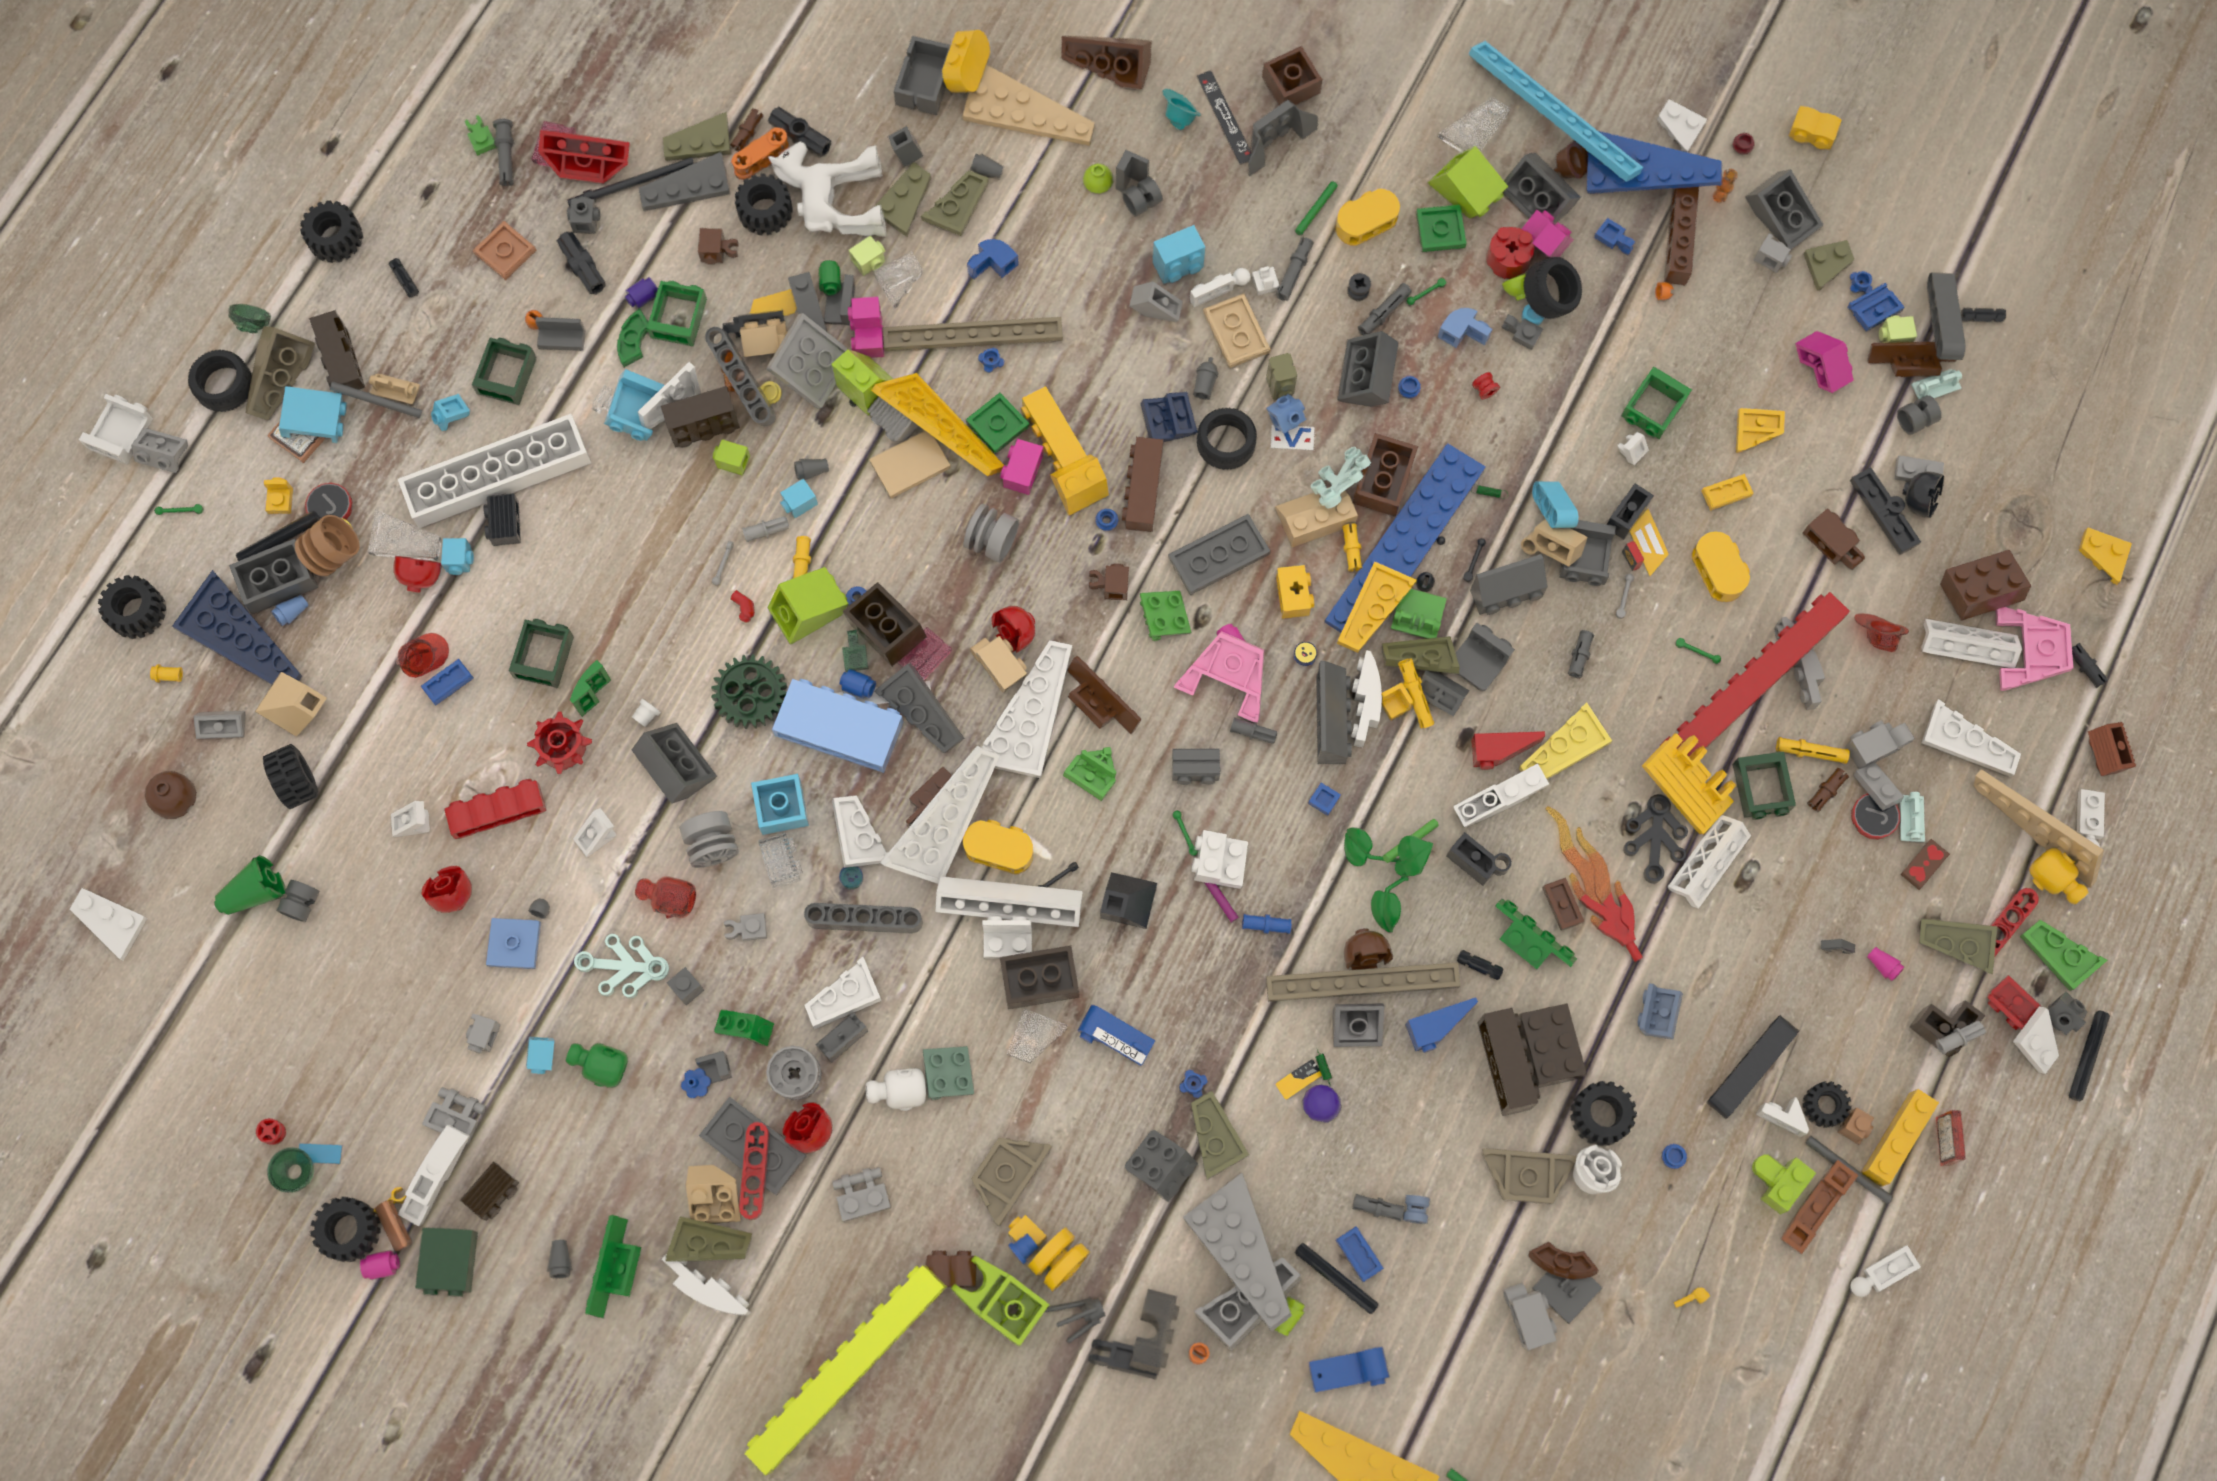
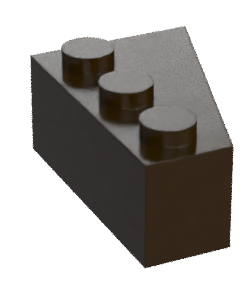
M336 310L309 318L315 334L316 345L322 354V357H320L322 365L329 374V376H326L329 387L333 381L358 390L365 388L349 331Z

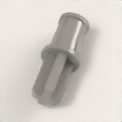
M783 516L767 522L762 520V523L742 529L746 542L760 537L766 536L768 538L770 534L789 528L787 518Z
M1976 1021L1962 1029L1956 1028L1954 1033L1936 1040L1937 1048L1944 1055L1961 1045L1965 1047L1967 1042L1986 1033L1984 1025Z

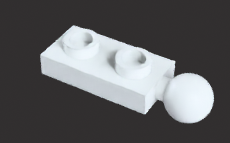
M1238 268L1234 271L1233 276L1231 273L1218 275L1211 282L1198 284L1190 292L1191 304L1195 308L1232 291L1235 284L1239 286L1246 285L1250 281L1249 271L1245 268Z
M2081 789L2078 791L2077 832L2100 847L2095 839L2100 840L2104 837L2105 793Z
M1907 1245L1903 1246L1864 1269L1863 1271L1867 1278L1856 1277L1853 1279L1850 1285L1851 1291L1858 1297L1867 1296L1872 1286L1876 1292H1880L1921 1268L1909 1247Z

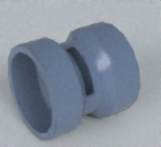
M1406 1195L1405 1204L1407 1205V1210L1404 1212L1403 1221L1428 1224L1426 1210L1430 1205V1198Z

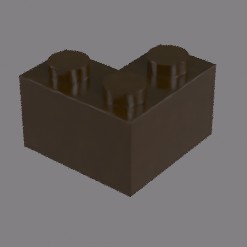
M1966 1000L1956 1005L1949 1016L1931 1003L1920 1011L1909 1028L1937 1048L1936 1040L1954 1033L1956 1028L1962 1029L1976 1021L1981 1022L1986 1015ZM1961 1045L1945 1055L1951 1057L1959 1053L1963 1046Z

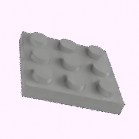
M800 313L766 370L814 407L820 409L836 385L832 363L848 348L805 314Z

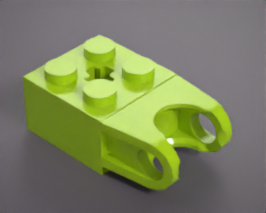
M974 1256L972 1262L976 1264L983 1274L981 1287L976 1291L969 1292L954 1284L951 1290L979 1318L1012 1343L1020 1346L1050 1304L1010 1274ZM1016 1303L1015 1309L1018 1310L1015 1315H1008V1306Z

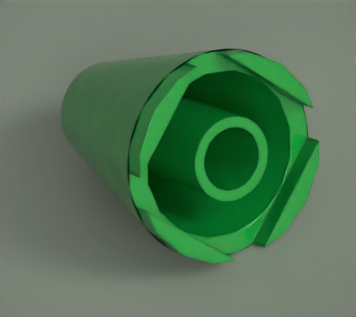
M259 855L253 858L215 895L214 905L220 913L230 915L280 899L286 890L284 881L279 872L274 874L270 867L274 866L271 861Z

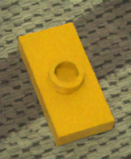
M1745 474L1704 487L1701 490L1710 511L1752 497L1754 494Z

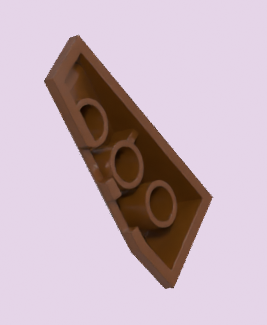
M1062 36L1061 58L1082 69L1086 68L1101 78H1107L1120 87L1143 89L1151 64L1152 41L1132 38Z

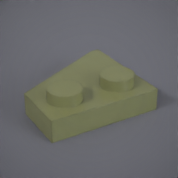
M1848 240L1806 249L1803 253L1817 291L1821 290L1824 285L1831 279L1833 280L1854 261Z

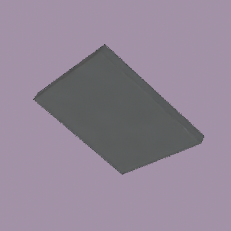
M1546 1272L1532 1289L1541 1292V1295L1544 1294L1548 1304L1570 1324L1602 1287L1592 1277L1567 1279Z

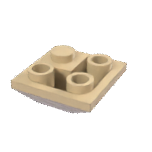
M280 672L255 712L297 737L315 717L327 698L298 680Z
M714 1165L689 1166L686 1192L690 1219L706 1223L740 1222L741 1215L736 1179Z

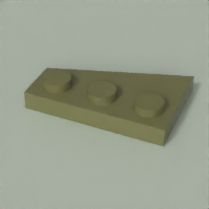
M721 113L663 137L665 161L684 160L690 157L692 159L710 157L720 152L722 155H730L727 113Z
M914 162L875 205L881 204L885 222L906 237H908L912 221L916 217L919 204L923 200L931 180V174Z
M968 170L943 198L940 197L928 212L926 211L921 215V220L962 236L989 183V178Z
M1451 636L1382 643V654L1386 666L1399 667L1398 662L1412 658L1415 669L1459 674L1460 667Z
M1921 919L1919 943L1993 975L1997 926Z
M1212 1091L1191 1103L1206 1180L1248 1157L1249 1153Z

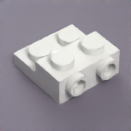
M1203 830L1201 836H1197L1195 841V850H1198V856L1193 859L1192 872H1195L1194 881L1241 889L1248 842L1226 838L1227 834Z

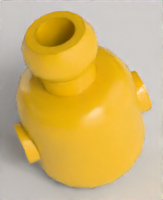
M2050 848L2045 851L2029 867V872L2034 878L2032 881L2040 890L2045 889L2051 894L2063 892L2071 904H2077L2089 893L2085 885L2079 884L2075 880L2079 875L2078 868L2074 864L2075 860H2072L2066 852L2062 853L2057 848Z

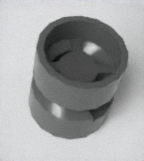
M1150 176L1139 181L1137 187L1133 185L1122 191L1124 203L1135 217L1147 211V206L1154 207L1163 201V196L1157 183Z
M1926 395L1914 401V403H1909L1897 411L1900 426L1910 435L1924 429L1925 426L1929 427L1939 422L1942 417L1937 401L1930 395Z
M290 880L285 890L287 897L281 899L276 911L305 923L311 912L309 905L315 903L320 891L299 881Z

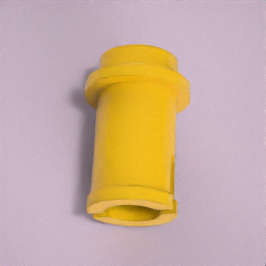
M160 664L151 667L150 678L157 683L161 681L181 682L183 669L182 667H162Z

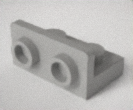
M144 428L131 444L134 461L176 473L179 470L177 460L187 449L188 442L183 438Z

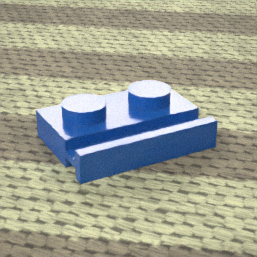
M1884 283L1850 302L1847 308L1852 310L1853 316L1867 332L1883 323L1889 317L1902 312L1905 307L1893 291L1887 288V284Z

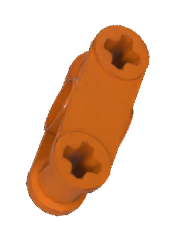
M779 127L773 128L760 138L752 141L741 151L735 153L732 157V165L736 177L741 180L751 178V175L756 174L771 164L770 156L776 158L787 150L789 143L785 130Z

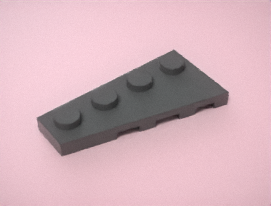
M912 663L905 665L874 691L877 695L887 700L893 709L903 714L909 723L919 728L922 734L944 753L950 751L965 739Z

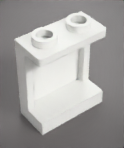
M105 394L104 399L107 401L105 409L91 434L83 432L79 441L91 451L128 464L133 455L131 444L144 428L148 429L153 418L147 412L148 409L142 404L135 402L133 405L119 395H114L113 397Z

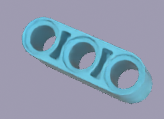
M1536 481L1532 489L1533 499L1550 527L1575 528L1579 519L1578 511L1560 482Z

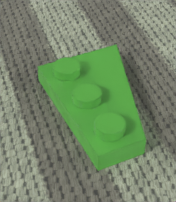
M2042 920L2037 921L2020 936L2069 991L2074 990L2108 961L2102 956L2098 957L2088 951V948L2082 944L2078 945L2068 939L2065 934Z

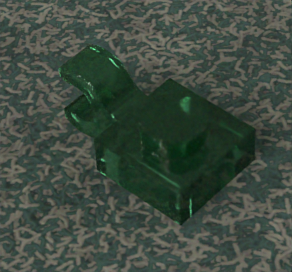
M857 630L847 631L849 647L842 648L845 671L848 672L849 669L855 671L869 669L866 645H859Z

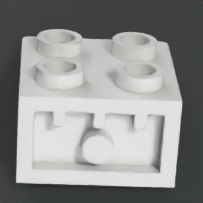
M988 917V920L982 921L984 959H1000V957L1032 952L1031 921L1026 920V917H1012V920H1002V917Z

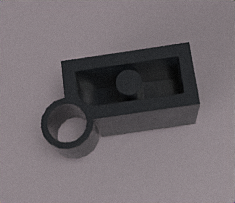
M1466 832L1462 834L1446 855V857L1482 886L1486 884L1493 874L1497 876L1505 875L1512 864L1511 858L1507 854L1499 853L1494 856ZM1495 861H1504L1506 864V868H1498L1495 864Z

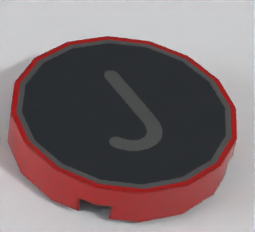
M324 483L313 488L308 494L305 507L307 514L315 511L320 519L326 515H335L347 520L351 515L353 503L351 496L344 487L335 483Z
M1865 794L1855 802L1851 810V820L1861 835L1869 839L1879 840L1889 836L1897 829L1900 822V811L1897 804L1882 810L1869 794Z

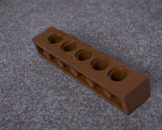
M1699 187L1672 188L1664 282L1686 286L1692 274Z

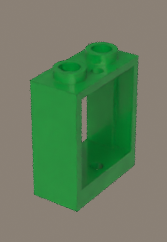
M660 281L647 326L650 338L694 347L707 301L704 289L697 285H680L676 281ZM668 297L697 302L689 328L661 323Z
M1653 366L1621 416L1629 424L1643 429L1648 436L1656 437L1660 440L1686 402L1692 389ZM1649 385L1677 402L1662 425L1634 409V406Z

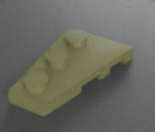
M680 1216L666 1254L665 1262L745 1259L752 1239V1233Z

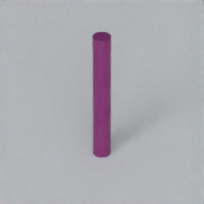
M1204 882L1230 922L1236 921L1239 917L1216 884Z

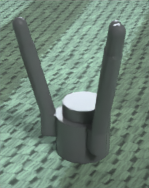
M1089 1297L1081 1301L1047 1307L1044 1313L1083 1306L1080 1308V1313L1056 1324L1057 1327H1061L1083 1317L1086 1322L1090 1321L1067 1339V1342L1071 1343L1093 1326L1100 1324V1318L1105 1317L1104 1309L1098 1298L1091 1300Z

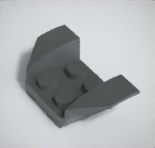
M1287 100L1253 124L1252 155L1248 161L1249 176L1265 166L1264 149L1269 147L1274 139L1279 136L1283 137L1292 128L1303 140L1318 129V116L1299 110L1296 105Z

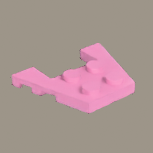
M2003 607L1995 610L1996 626H2021L2024 668L2000 669V691H2006L2063 674L2073 669L2070 624L2041 615L2037 617L2027 614L2026 611L2021 609L2014 610Z
M1220 632L1177 681L1174 688L1193 696L1202 675H1207L1246 692L1247 694L1238 715L1258 723L1260 719L1264 649L1227 633Z

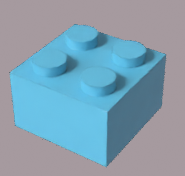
M1194 225L1153 242V264L1163 284L1176 282L1182 276L1195 274L1204 268L1205 245Z
M798 774L751 783L758 826L762 835L809 826L802 783Z

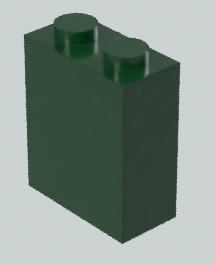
M422 1228L415 1288L423 1290V1295L438 1296V1291H447L448 1296L463 1297V1292L471 1293L478 1232L466 1229Z

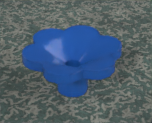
M697 1068L695 1071L688 1070L684 1075L685 1079L681 1083V1088L686 1091L689 1098L694 1099L697 1096H705L708 1092L707 1087L711 1084L710 1077L706 1076L705 1071L701 1068Z

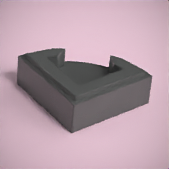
M1843 939L1821 940V949L1831 952V950H1842L1843 954L1855 953V944Z

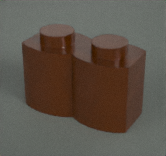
M935 1250L932 1251V1255L926 1256V1266L947 1288L952 1287L954 1284L960 1288H976V1264L972 1262L974 1257L972 1256V1251H957V1255L951 1256L947 1255V1251Z

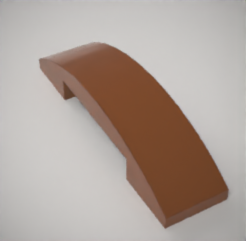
M1837 1160L1799 1208L1783 1233L1781 1240L1798 1253L1803 1254L1815 1237L1818 1228L1841 1196L1846 1194L1858 1175Z

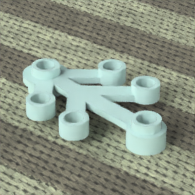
M1351 447L1344 453L1345 463L1337 476L1330 466H1325L1318 472L1322 479L1316 480L1311 484L1310 487L1313 492L1321 495L1319 499L1320 504L1327 509L1339 504L1342 499L1340 494L1363 478L1361 470L1368 467L1371 461L1367 455H1363L1360 449ZM1323 480H1327L1329 483H1331V488H1326V485L1323 482Z
M609 934L605 939V944L608 948L613 949L622 961L594 958L589 952L585 951L578 953L574 959L575 966L581 972H589L593 968L619 971L609 980L602 981L599 984V992L606 997L612 995L614 988L634 972H641L643 974L634 982L623 986L622 993L629 999L636 997L638 990L650 980L660 981L669 972L667 961L662 957H653L645 947L644 940L639 936H633L629 940V946L633 951L638 952L646 963L635 962L621 945V940L616 934ZM616 938L617 943L609 945L610 939ZM635 940L641 941L639 947H633V942ZM585 959L590 960V964L587 967L582 966V962ZM655 966H661L659 973L653 972ZM610 985L608 992H602L603 986ZM629 987L634 988V992L631 995L626 994V990Z

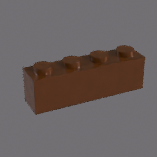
M1136 437L1135 445L1131 444L1130 458L1134 459L1133 466L1128 465L1127 479H1131L1130 486H1126L1124 500H1128V507H1123L1122 521H1126V529L1153 532L1163 439Z

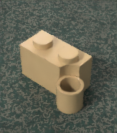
M780 319L767 320V324L758 325V322L744 323L745 327L740 329L744 357L776 353L788 333L786 321L780 322Z
M1545 519L1535 527L1532 533L1522 540L1521 547L1527 554L1531 555L1539 551L1570 566L1582 556L1588 537L1571 528H1551Z
M1000 636L992 642L983 638L970 648L975 659L981 663L1002 693L1023 679L1027 674L1025 672L1027 667L1020 658L1016 659L1011 653L1013 651L1012 646L1006 639L1002 640Z

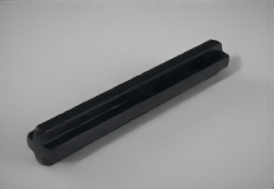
M311 511L237 552V560L241 561L273 548L306 531L320 519L318 513Z
M2101 1010L2095 1012L2069 1093V1098L2075 1101H2082L2084 1099L2110 1019V1014Z
M1301 1243L1295 1250V1254L1366 1312L1373 1314L1379 1306L1377 1301L1305 1243Z

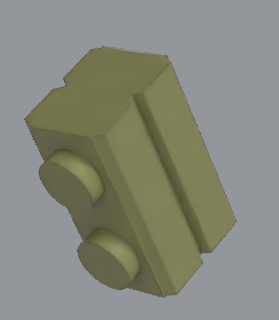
M1289 353L1271 357L1268 362L1266 380L1270 387L1272 398L1275 400L1287 394L1293 396L1295 392L1297 372L1295 366H1293L1292 356Z

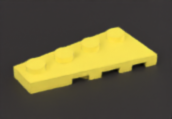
M1585 703L1519 769L1522 772L1538 764L1546 779H1549L1611 744L1612 739L1588 703Z

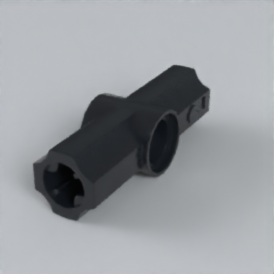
M780 106L774 108L771 112L768 123L775 128L779 127L785 130L787 136L792 139L794 144L803 142L808 150L820 158L829 152L832 141L810 127L805 119L796 118Z
M573 231L562 233L556 241L562 253L566 256V260L575 276L580 278L590 295L603 291L606 283L596 269L595 262L587 249L582 247Z

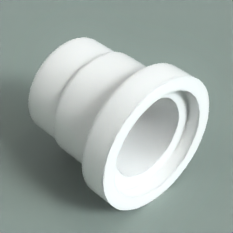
M642 698L640 700L641 704L636 709L632 718L646 727L661 712Z

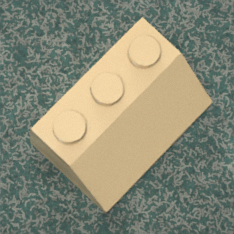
M1344 490L1340 494L1342 498L1340 503L1329 509L1320 504L1319 499L1321 495L1315 493L1275 506L1291 547L1343 530L1342 526L1349 524V527H1351V524H1356L1358 514L1349 494Z

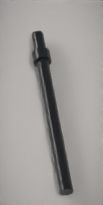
M692 157L593 191L591 189L583 191V194L572 198L588 197L595 201V199L674 173L694 164ZM569 198L567 202L569 207H571V198Z

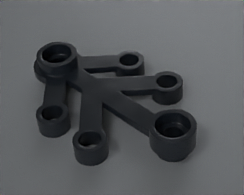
M1661 794L1650 797L1647 802V809L1636 818L1629 819L1625 824L1626 831L1635 834L1641 828V824L1653 817L1652 827L1635 840L1628 841L1623 847V851L1627 856H1634L1640 847L1651 840L1649 865L1645 868L1643 875L1645 880L1652 884L1658 883L1664 877V869L1659 864L1661 842L1671 852L1670 857L1673 862L1680 863L1686 858V851L1679 847L1662 827L1663 819L1673 829L1672 835L1676 840H1683L1688 834V829L1686 826L1681 825L1670 812L1671 803L1669 799ZM1655 803L1661 804L1662 810H1657ZM1629 823H1635L1637 829H1631ZM1677 829L1683 830L1684 835H1683V836L1678 835V834L1676 833V830H1677ZM1628 845L1634 846L1635 851H1634V852H1630V851L1627 849V846H1628ZM1676 851L1682 854L1681 859L1675 857L1674 853ZM1649 871H1654L1657 877L1651 878Z

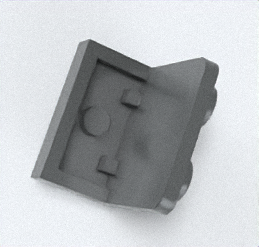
M1476 623L1471 629L1468 638L1456 652L1460 667L1458 675L1480 691H1485L1510 660L1515 649L1512 648L1511 643L1506 639H1500L1495 636L1489 627Z
M1152 1130L1126 1162L1125 1169L1152 1187L1162 1199L1169 1202L1177 1194L1186 1178L1192 1174L1198 1163L1185 1149L1156 1130Z

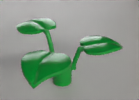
M1356 827L1346 830L1344 850L1348 861L1352 865L1363 866L1367 858L1384 861L1383 856H1375L1369 853L1372 850L1373 843L1370 836L1364 830ZM1412 835L1405 836L1400 840L1398 845L1399 858H1395L1391 862H1396L1395 872L1401 878L1386 887L1384 892L1381 890L1375 891L1371 900L1373 917L1385 931L1393 932L1401 915L1400 900L1397 895L1390 893L1391 889L1404 881H1408L1409 876H1416L1422 873L1430 856L1433 843Z

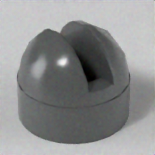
M539 898L533 901L528 911L538 918L546 919L550 906L545 899Z

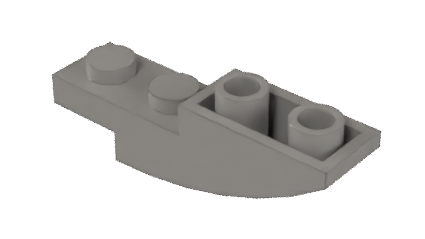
M1781 617L1774 628L1776 639H1780L1777 635L1787 625L1790 628L1795 625L1787 617ZM1812 648L1793 666L1796 667L1794 669L1795 679L1799 681L1801 687L1800 699L1802 703H1805L1806 710L1816 709L1822 702L1818 686L1825 679L1821 664Z

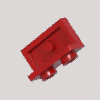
M2009 974L1987 994L1989 999L1987 1003L1997 1013L2002 1011L2008 1017L2006 1019L2007 1023L2015 1030L2019 1028L2022 1030L2038 1007L2041 1006Z

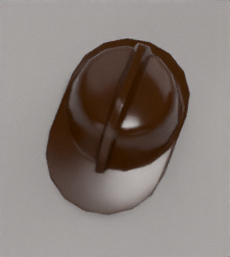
M1573 140L1566 148L1557 153V166L1553 170L1560 172L1564 178H1582L1588 171V151Z

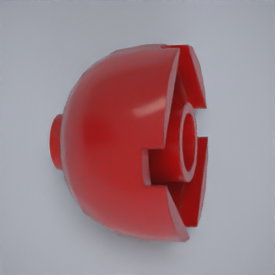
M395 556L393 573L400 584L407 586V591L421 593V588H430L439 579L441 572L440 562Z
M1008 606L993 613L991 617L992 627H997L999 632L996 637L1000 636L1002 640L1006 639L1013 648L1011 653L1014 651L1018 653L1031 644L1035 637V619L1031 613L1018 606Z
M459 866L443 868L437 872L439 876L434 880L430 877L425 882L421 892L423 898L432 909L441 913H451L463 909L472 894V884L466 872Z
M811 1102L802 1105L804 1109L799 1112L794 1110L785 1121L783 1127L786 1143L802 1153H813L824 1147L833 1131L832 1120L825 1109L819 1104Z

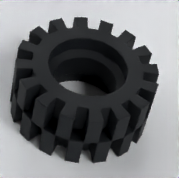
M1831 1081L1816 1084L1804 1095L1803 1100L1805 1102L1802 1105L1803 1108H1806L1805 1116L1809 1115L1811 1123L1816 1122V1126H1824V1128L1842 1123L1849 1116L1848 1111L1852 1107V1105H1849L1851 1098H1847L1846 1094L1848 1092L1846 1089L1844 1091L1841 1090L1842 1086L1840 1084L1834 1085V1082ZM1827 1095L1833 1098L1836 1104L1833 1113L1826 1114L1820 1110L1818 1101L1821 1096Z

